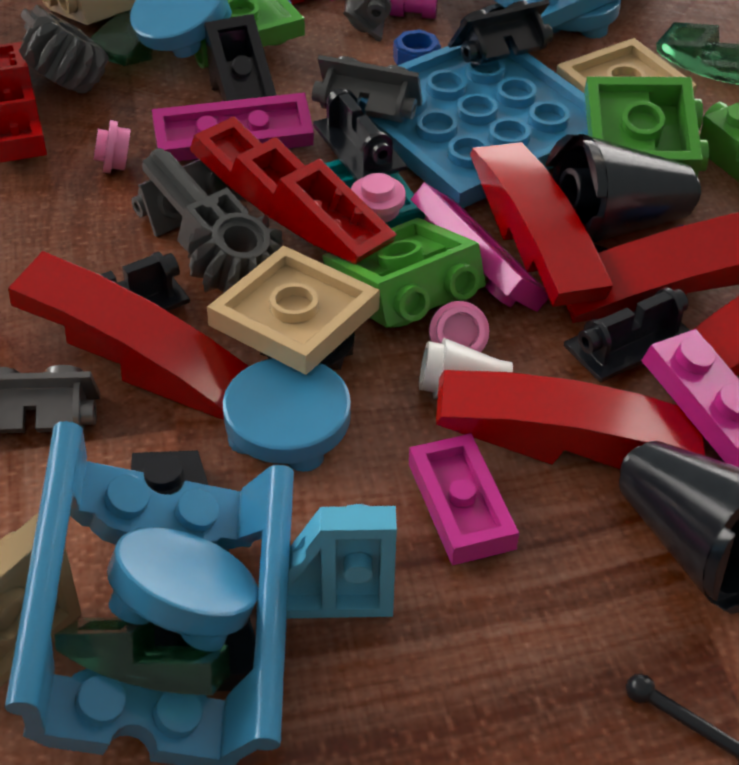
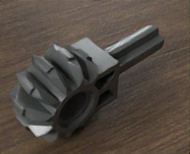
M36 4L32 11L24 8L21 17L26 22L24 25L26 33L22 38L24 42L19 52L27 65L68 90H74L77 93L91 91L94 85L99 83L105 72L104 68L109 60L106 51L89 36L85 35L81 29L47 12L42 6Z
M161 148L153 150L150 156L143 160V172L182 215L177 241L189 253L190 276L203 278L204 292L214 289L223 291V293L282 247V230L269 228L268 215L257 218L249 215L247 205L244 207L228 188L208 196L173 155Z

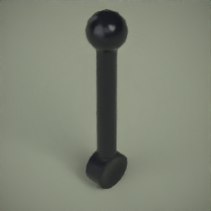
M642 673L634 674L627 680L626 692L632 701L639 704L651 703L736 757L739 765V741L656 690L654 681L649 676Z

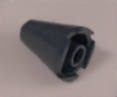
M567 134L558 140L548 155L546 167H554L553 179L570 201L593 243L686 218L692 213L701 196L700 181L689 165L585 134Z
M657 440L634 448L626 455L620 467L619 488L622 495L704 596L712 604L719 606L730 614L739 613V467Z

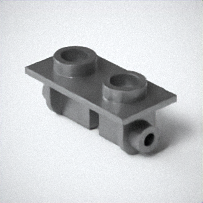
M72 365L50 366L43 373H20L13 368L0 367V433H25L26 410H36L35 429L37 432H53V426L62 421L77 423L83 430L85 425H95L97 420L95 399H100V391L91 371H83L81 368Z

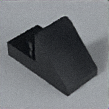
M254 14L205 22V41L212 90H220L223 101L276 96Z

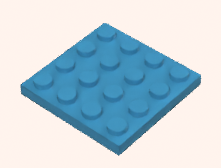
M508 40L505 41L510 50L507 58L481 65L465 62L461 55V46L452 48L446 46L397 65L409 71L419 73L422 105H417L413 120L404 118L402 123L368 116L380 132H385L389 135L393 142V149L408 168L428 185L452 198L462 208L487 198L470 156L472 148L522 142L549 170L553 167H546L548 155L558 140L567 134L588 135L585 93L529 53L515 56ZM361 98L359 106L365 114L368 99Z

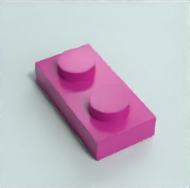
M471 433L409 447V467L452 566L517 550L519 531Z

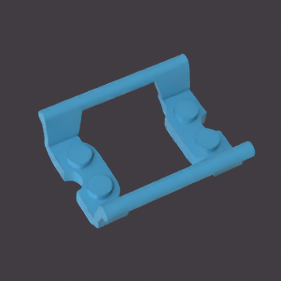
M69 421L56 423L53 426L5 702V710L7 712L22 716L25 724L23 737L49 748L104 755L113 739L120 736H132L145 744L149 752L150 762L172 765H236L240 759L256 750H274L279 748L281 745L294 481L293 469L285 465L270 466L245 485L241 491L184 481L178 492L164 495L153 491L144 480V472L87 461L82 427L77 423ZM69 517H72L82 526L90 527L92 532L102 540L115 545L119 538L127 532L148 527L168 528L190 533L206 539L225 550L242 546L250 548L254 541L261 539L254 666L248 675L227 695L225 700L207 698L206 694L195 684L182 679L107 667H89L75 673L72 677L54 674L55 666L51 631Z

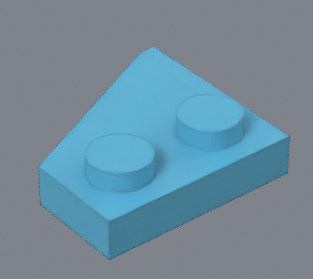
M352 504L342 507H320L290 546L287 618L393 617L397 537L396 506Z

